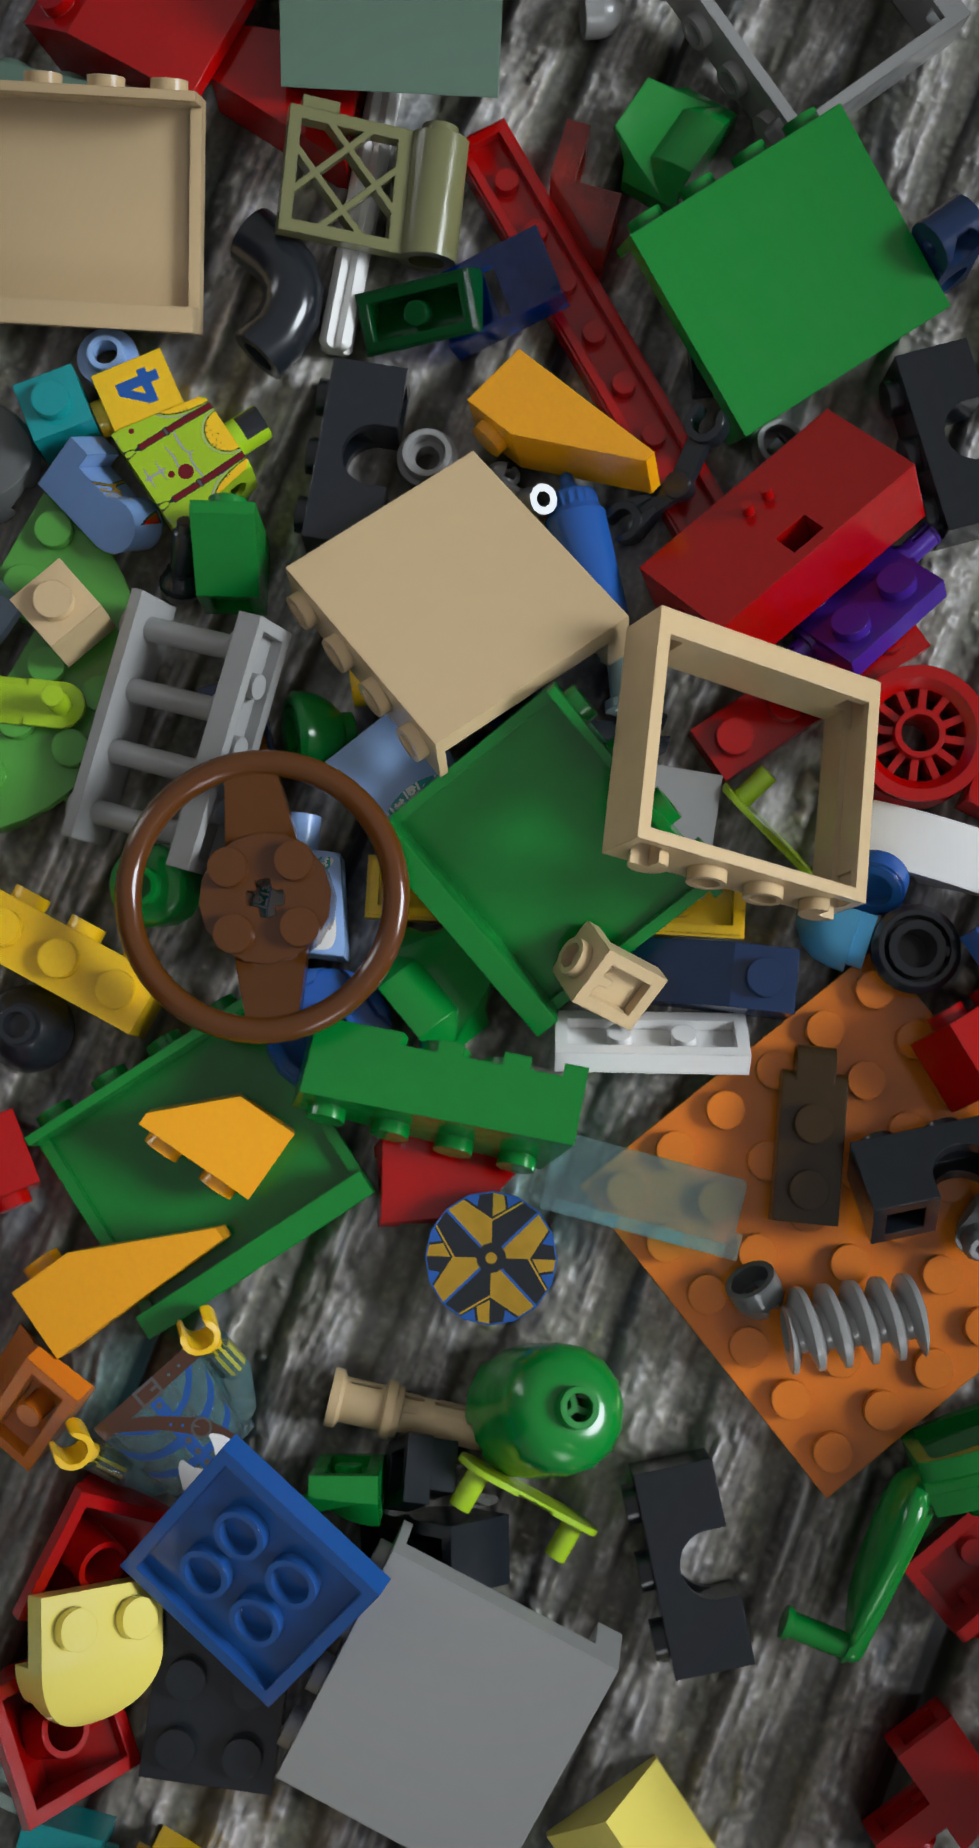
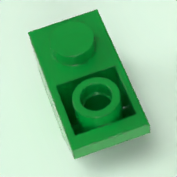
M232 493L212 494L208 497V500H190L189 517L196 596L205 613L238 615L239 611L267 616L270 542L256 503L247 502L244 497Z

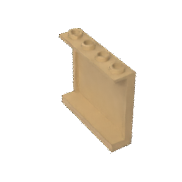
M45 70L23 71L24 81L0 80V324L97 330L104 328L132 332L203 336L206 101L196 91L188 90V81L170 77L150 78V88L125 87L124 77L101 73L87 74V85L63 83L62 74Z
M474 451L285 567L292 592L290 596L286 597V601L297 622L306 631L312 627L317 630L323 637V648L333 665L341 673L350 670L360 681L358 684L359 690L369 708L378 717L387 714L397 725V736L410 757L416 762L425 759L440 778L448 773L445 751L593 653H596L607 666L624 656L629 616Z

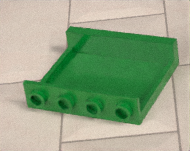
M841 103L820 116L814 106L802 112L781 128L785 138L767 148L763 139L751 144L730 160L734 170L718 180H715L711 171L700 176L679 191L678 194L683 202L663 213L659 204L644 211L626 225L630 235L616 250L620 259L632 253L721 410L729 418L730 431L725 439L728 446L750 435L951 306Z
M555 679L448 766L447 774L441 778L439 775L435 776L387 816L402 845L407 862L411 890L537 1037L558 1021V1009L570 1001V998L552 970L564 944L576 936L585 922L590 921L599 926L611 943L631 953L709 891L715 898L723 893L722 889L703 890L691 887L685 883L686 877L669 872L657 874L637 872L627 867V860L602 853L615 736L606 742L591 724V721L598 716V713L575 684H572L564 691ZM658 786L655 787L651 827L684 837L674 825L682 817L663 791ZM700 837L694 839L696 841L703 842V840Z
M233 993L209 1005L224 1012L245 1016L242 998L237 1000ZM179 1028L174 1029L148 1045L146 1050L150 1057L132 1069L128 1070L123 1063L96 1078L91 1083L95 1092L76 1105H73L70 1099H66L44 1111L36 1118L40 1128L24 1137L29 1146H39L100 1245L224 1224L232 1233L231 1237L137 1304L142 1313L135 1318L149 1340L175 1325L178 1320L184 1319L199 1309L200 1306L210 1302L377 1192L337 1127L309 1120L305 1117L306 1109L291 1106L296 1087L278 1074L266 1053L265 1044L228 1041L213 1037L196 1029H192L183 1035ZM242 1092L292 1127L295 1135L249 1200L238 1192H235L231 1200L205 1185L198 1178L204 1169L183 1154L177 1162H173L150 1147L144 1141L149 1131L139 1125V1123L152 1108Z

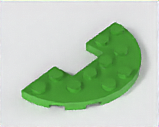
M45 492L0 567V580L16 594L60 558L102 605L117 628L70 667L63 662L41 635L34 630L8 677L62 681L75 685L85 697L86 711L81 721L68 729L0 723V834L31 824V819L47 812L63 800L67 803L70 794L73 792L118 638L119 621L127 607L131 593L129 583L114 556L98 548ZM23 615L20 616L19 621L34 628Z

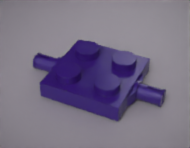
M922 523L901 545H891L790 631L789 633L794 640L785 649L814 659L816 658L817 660L834 663L839 668L859 675L864 672L947 597L944 580L917 563L935 546L941 543V537L936 529L932 526L929 527L928 523Z

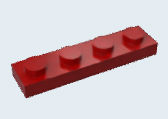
M915 625L860 675L875 680L890 670L906 665L923 654L931 645ZM825 662V663H828V664H831V665L836 666L834 663ZM745 693L692 728L687 736L712 772L717 775H723V785L823 719Z

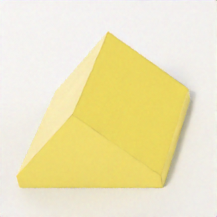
M656 1754L546 1832V1836L553 1848H717Z

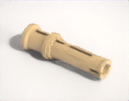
M336 1367L323 1426L333 1428L337 1422L372 1429L376 1430L378 1438L388 1440V1437L395 1438L396 1433L406 1434L412 1432L432 1435L434 1438L458 1441L459 1447L482 1451L475 1441L472 1425L467 1424L465 1417L466 1405L405 1392L406 1386L400 1385L401 1381L393 1379L385 1385L349 1377L346 1369Z

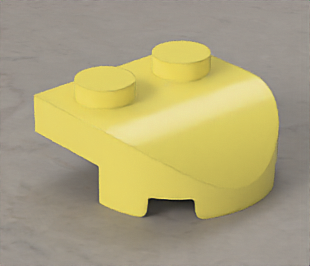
M132 1577L28 1595V1662L15 1664L16 1680L22 1697L32 1703L40 1714L48 1719L47 1721L65 1727H79L92 1724L123 1710L146 1691L161 1665L163 1656V1607Z

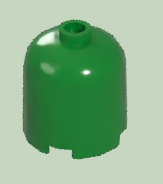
M558 1342L527 1343L505 1349L491 1361H486L480 1366L468 1389L465 1417L467 1424L472 1425L475 1441L483 1451V1459L492 1467L511 1477L526 1479L559 1478L590 1470L612 1451L622 1430L624 1402L617 1378L604 1360L587 1349L577 1345ZM573 1414H575L574 1420L571 1418Z

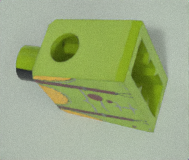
M196 397L111 434L123 459L151 501L156 505L172 532L176 527L179 517H189L190 500H208L210 495L216 493L237 494L245 499L251 495L257 488L258 483L253 468L245 455L273 438L267 423L254 405L223 423L206 397Z

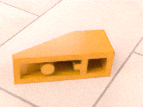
M518 349L467 399L476 425L472 432L477 441L490 454L496 457L503 453L522 468L556 475L569 472L576 479L650 494L660 486L654 451L521 349Z
M224 1224L86 1247L67 1252L63 1256L56 1247L39 1257L23 1270L29 1280L14 1290L12 1294L56 1359H59L74 1351L231 1237L232 1233Z

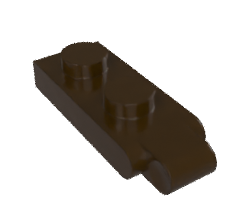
M796 1044L793 1070L781 1069L768 1214V1219L838 1226L848 1099V1076L836 1074V1048Z

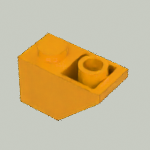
M242 1092L152 1108L139 1123V1125L149 1131L144 1141L150 1147L173 1162H177L183 1154L204 1169L198 1178L213 1191L231 1200L235 1192L249 1200L295 1135L292 1127Z

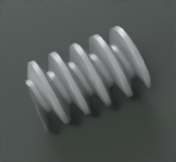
M897 1273L892 1279L890 1288L882 1277H870L866 1282L864 1293L855 1280H844L840 1285L838 1298L829 1284L820 1283L814 1288L812 1302L802 1287H791L787 1293L785 1306H781L780 1322L783 1345L792 1375L800 1373L802 1354L806 1353L811 1355L819 1372L826 1371L829 1350L837 1351L846 1368L853 1367L855 1349L859 1346H863L873 1365L880 1364L883 1343H890L899 1361L907 1359L909 1340L913 1339L917 1340L925 1357L929 1354L930 1334L927 1310L915 1281L908 1273Z

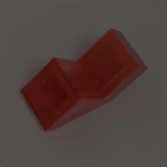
M567 119L550 174L549 196L595 275L601 279L618 223L622 194L580 183L588 158L591 125Z

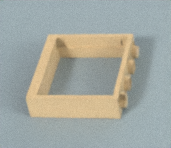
M664 605L659 606L627 627L602 853L627 860V867L637 872L649 874L669 872L686 877L685 883L697 889L719 890L726 888L743 893L742 899L750 904L761 906L782 904L798 909V916L812 921L834 920L835 913L866 904L881 682ZM667 667L824 719L812 875L651 827Z

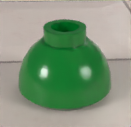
M291 691L283 702L281 733L284 751L306 755L325 762L357 737V727L353 713L340 712L329 700L318 694L307 691Z

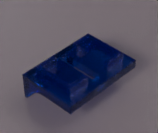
M537 225L441 272L444 273L464 267L481 268L483 279L482 332L449 339V348L459 360L570 307ZM493 268L511 310V314L501 318L484 275L485 272Z

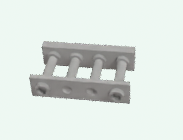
M132 588L127 607L119 621L118 638L75 786L66 803V816L61 834L104 847L108 845L112 829L130 834L134 824L143 812L119 805L130 768L176 779L191 768L210 759L229 753L259 750L292 633L263 616L242 611L238 613L235 627L231 634L175 622L173 618L176 607L144 590ZM165 646L225 659L215 694L210 696L156 683L155 680ZM148 707L207 721L200 748L195 758L137 743ZM224 783L192 799L182 807L179 819H171L162 830L156 842L167 844L171 847L166 865L204 875L211 854L217 849L225 847Z

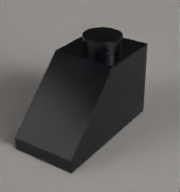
M454 1506L421 1507L410 1512L383 1509V1516L379 1527L360 1524L361 1551L368 1558L371 1557L380 1538L393 1543L403 1521L406 1520L413 1524L406 1544L489 1588L510 1583L509 1514L472 1508L470 1513L467 1514Z

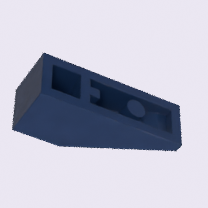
M650 937L631 952L635 956L658 967L668 980L650 1005L718 1013H741L746 1016L779 1020L795 1014L801 949L731 941Z

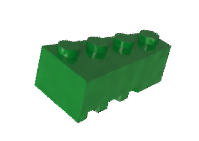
M343 1020L308 1037L291 1106L306 1109L305 1117L309 1120L330 1126H343L345 1120L370 1126L369 1133L371 1135L392 1142H407L409 1136L434 1142V1151L450 1157L471 1158L472 1152L497 1158L496 1166L498 1168L518 1174H533L535 1168L542 1169L575 1145L589 1072L588 1067L565 1063L563 1076L535 1071L531 1067V1056L505 1052L504 1058L489 1057L484 1059V1061L472 1059V1053L465 1048L463 1043L439 1039V1041L427 1040L421 1042L420 1048L407 1046L409 1038L404 1032Z

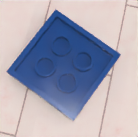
M236 1433L120 1565L127 1574L268 1708L381 1595L391 1580L386 1573Z

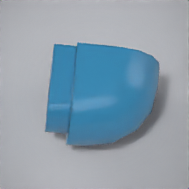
M851 908L835 913L834 920L812 921L798 916L797 909L795 927L800 944L811 958L840 972L844 971L845 965L861 970L878 916Z

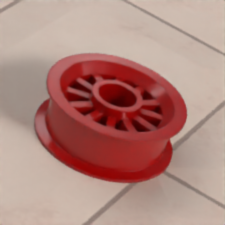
M908 665L895 668L875 679L881 682L878 722L882 725H878L877 741L884 742V744L877 746L873 800L916 810L929 809L953 797L979 773V697L964 680L939 667ZM906 696H912L911 707ZM927 700L935 703L931 710L926 709ZM889 701L892 709L886 706L885 703ZM943 710L950 717L944 721L939 717ZM903 726H914L924 733L927 739L926 751H915L904 743L901 734ZM956 730L957 736L946 735V732ZM947 751L957 752L955 758ZM888 756L891 761L885 768L879 761V758ZM899 766L904 767L902 778L893 774ZM937 767L946 774L940 776ZM918 769L923 781H917Z

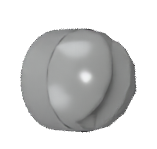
M579 0V26L583 41L600 40L615 33L620 26L623 16L621 0Z

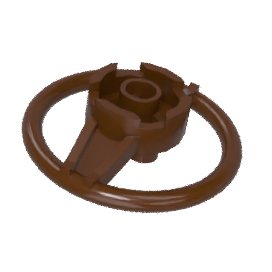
M247 750L216 757L191 768L163 788L144 809L128 835L121 853L114 891L117 929L123 950L130 966L150 995L166 1011L194 1029L216 1038L248 1044H275L313 1035L336 1024L362 1005L380 985L397 957L404 939L410 906V880L402 845L393 825L374 798L355 780L335 767L306 755L279 750ZM281 777L306 783L327 793L341 803L355 817L369 837L376 852L383 882L382 915L377 934L366 958L344 985L322 1001L303 1009L309 953L321 944L328 929L330 930L334 924L337 896L328 870L318 860L312 850L298 839ZM224 783L225 847L214 851L208 859L207 870L201 881L199 907L205 928L212 936L217 947L226 953L232 954L235 958L245 1016L224 1012L211 1007L193 997L176 983L163 968L153 951L146 933L142 914L141 893L143 876L148 858L160 833L182 807L198 795ZM271 885L274 891L285 895L284 905H274L276 914L265 918L263 911L253 906V900L256 894H261L260 889L262 887Z

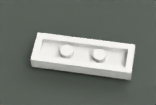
M558 1010V1021L554 1024L555 1072H564L565 1063L588 1067V1073L749 1075L752 1055L745 1014L645 1011L631 1031L589 1010Z

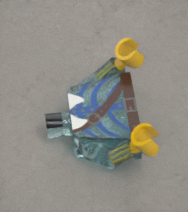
M210 1305L199 1307L202 1320L206 1325L200 1330H189L184 1326L183 1321H177V1331L183 1349L94 1428L100 1437L91 1438L85 1423L80 1418L72 1417L64 1422L68 1433L78 1439V1441L69 1447L58 1446L53 1441L48 1443L55 1463L61 1469L75 1471L84 1468L120 1486L154 1496L169 1493L171 1496L178 1498L235 1433L241 1439L249 1434L255 1426L251 1417L257 1407L251 1363L230 1337L220 1330L215 1311Z

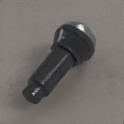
M182 516L177 519V524L172 534L170 563L159 579V587L163 597L170 603L179 606L191 604L198 599L195 587L190 517Z

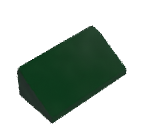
M464 267L355 294L367 357H375L482 332L483 279L481 268Z

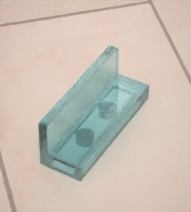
M576 1135L575 1145L549 1163L538 1207L737 1261L743 1234L737 1233L736 1229L747 1183L740 1178Z

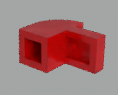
M935 1696L883 1735L914 1782L861 1821L876 1848H932L936 1842V1836L946 1828L960 1848H968L979 1835V1754L952 1715Z

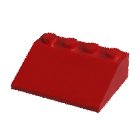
M37 0L23 23L61 71L73 72L87 79V74L92 73L118 75L125 78V85L139 88H150V78L152 77L178 78L188 81V90L196 91L202 96L257 0Z

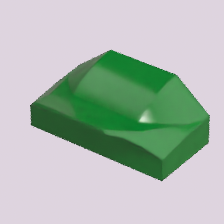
M648 77L613 128L620 143L624 160L620 190L648 208L659 204L663 213L683 202L678 194L679 191L703 175L735 128L738 114L688 87L674 88Z
M408 927L405 930L404 939L396 959L385 978L377 987L384 998L420 1042L427 1040L439 1041V1039L467 1045L489 1026L486 1007L493 984L445 928L421 932Z
M321 1453L308 1475V1490L302 1496L319 1512L331 1510L340 1517L354 1523L379 1527L383 1516L386 1454Z

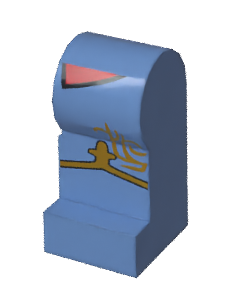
M104 436L70 437L42 476L38 485L86 536L104 552L118 554L151 549L158 542L162 534L163 523L161 514L152 501L145 497L136 496L131 488L110 467L119 453Z

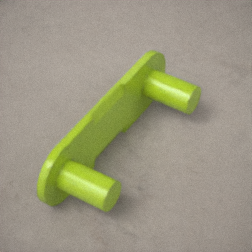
M0 676V723L68 729L78 724L85 714V697L71 683Z
M761 765L736 790L725 782L721 789L735 806L799 871L812 875L813 867L752 806L777 781L771 772Z
M467 1452L460 1454L458 1460L468 1469L449 1500L460 1511L467 1514L470 1513L487 1482L516 1497L520 1496L561 1520L544 1552L562 1564L565 1563L582 1532L590 1536H596L599 1531L592 1521L571 1507L515 1477L505 1475Z

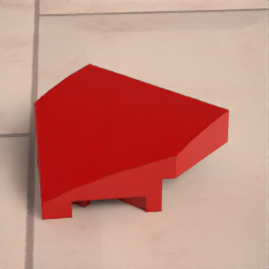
M409 1136L407 1142H392L379 1138V1141L374 1146V1158H377L378 1227L436 1223L444 1210L461 1198L480 1192H499L516 1173L498 1168L496 1166L497 1158L472 1152L471 1158H455L434 1151V1142L411 1136Z

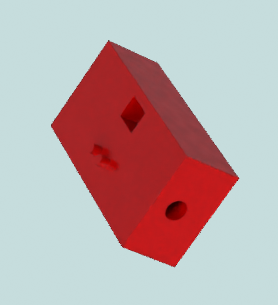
M826 409L639 567L655 607L658 608L664 605L775 645L926 516L915 464L829 409Z

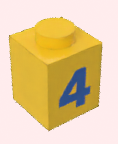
M160 348L91 376L100 399L89 404L105 439L119 429L184 403Z

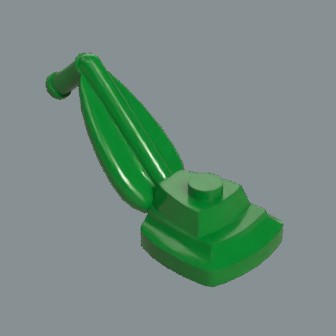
M979 1403L929 1420L910 1429L901 1437L911 1467L901 1469L889 1481L872 1515L848 1588L845 1631L796 1612L795 1607L787 1605L779 1620L778 1638L782 1640L789 1638L836 1657L838 1662L842 1664L860 1661L934 1513L937 1518L968 1512L972 1516L979 1517Z

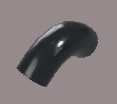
M261 208L252 213L243 222L234 236L230 248L231 258L257 279L263 292L262 302L255 313L235 333V339L246 355L258 367L271 377L281 379L302 356L319 327L324 288L316 259L301 239L275 234L277 216L269 209Z

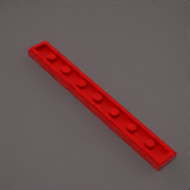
M503 118L466 137L469 141L465 180L597 408L655 452L661 485L666 477L673 472L688 438L684 425ZM705 461L696 479V491L693 497L686 502L677 503L661 516L672 538L677 536L724 496Z

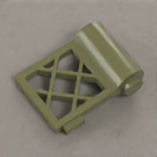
M307 94L303 95L301 105L290 103L287 110L275 234L397 259L401 265L416 271L443 273L454 270L457 264L469 141L465 136L458 133V127L450 122L430 120L424 122L420 129L409 130L339 114L341 102ZM301 125L324 130L339 151L315 167L299 145ZM344 135L355 137V139L349 143ZM368 141L394 146L392 169L378 180H375L356 153V150ZM343 159L346 160L366 188L344 205H342L322 177L324 173ZM297 164L305 174L298 181H296ZM391 182L388 198L382 188ZM309 184L314 186L332 211V214L318 224L292 218L294 195ZM369 197H372L387 218L385 238L364 234L349 212ZM339 221L344 229L331 227V225Z

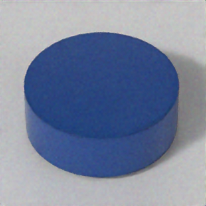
M881 850L869 851L866 904L854 908L873 915H884L902 904L910 878L906 866L899 858Z

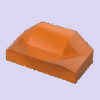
M20 1324L0 1355V1447L29 1472L50 1449L48 1443L50 1441L56 1442L67 1429L64 1422L69 1418L77 1416L96 1387L42 1347L23 1324Z

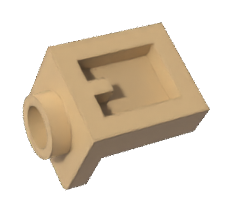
M590 921L585 922L576 936L564 944L552 970L573 1003L631 1031L668 981L658 967L611 943L601 928Z

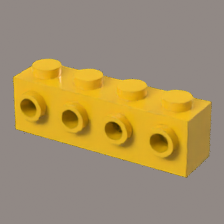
M16 884L11 894L0 889V964L125 1033L144 1039L162 1006L141 984L130 966L125 952L121 955L101 944L107 932L74 914L71 915L67 924L45 914L51 902L19 884Z

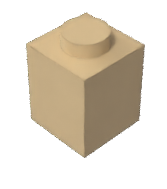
M60 558L9 599L68 667L73 665L117 628L102 605Z

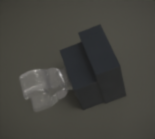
M412 1432L389 1441L383 1509L410 1512L429 1505V1499L436 1500L450 1494L453 1495L468 1469L463 1464L457 1465L458 1441L434 1438L432 1435ZM481 1493L473 1508H485L498 1503V1497Z

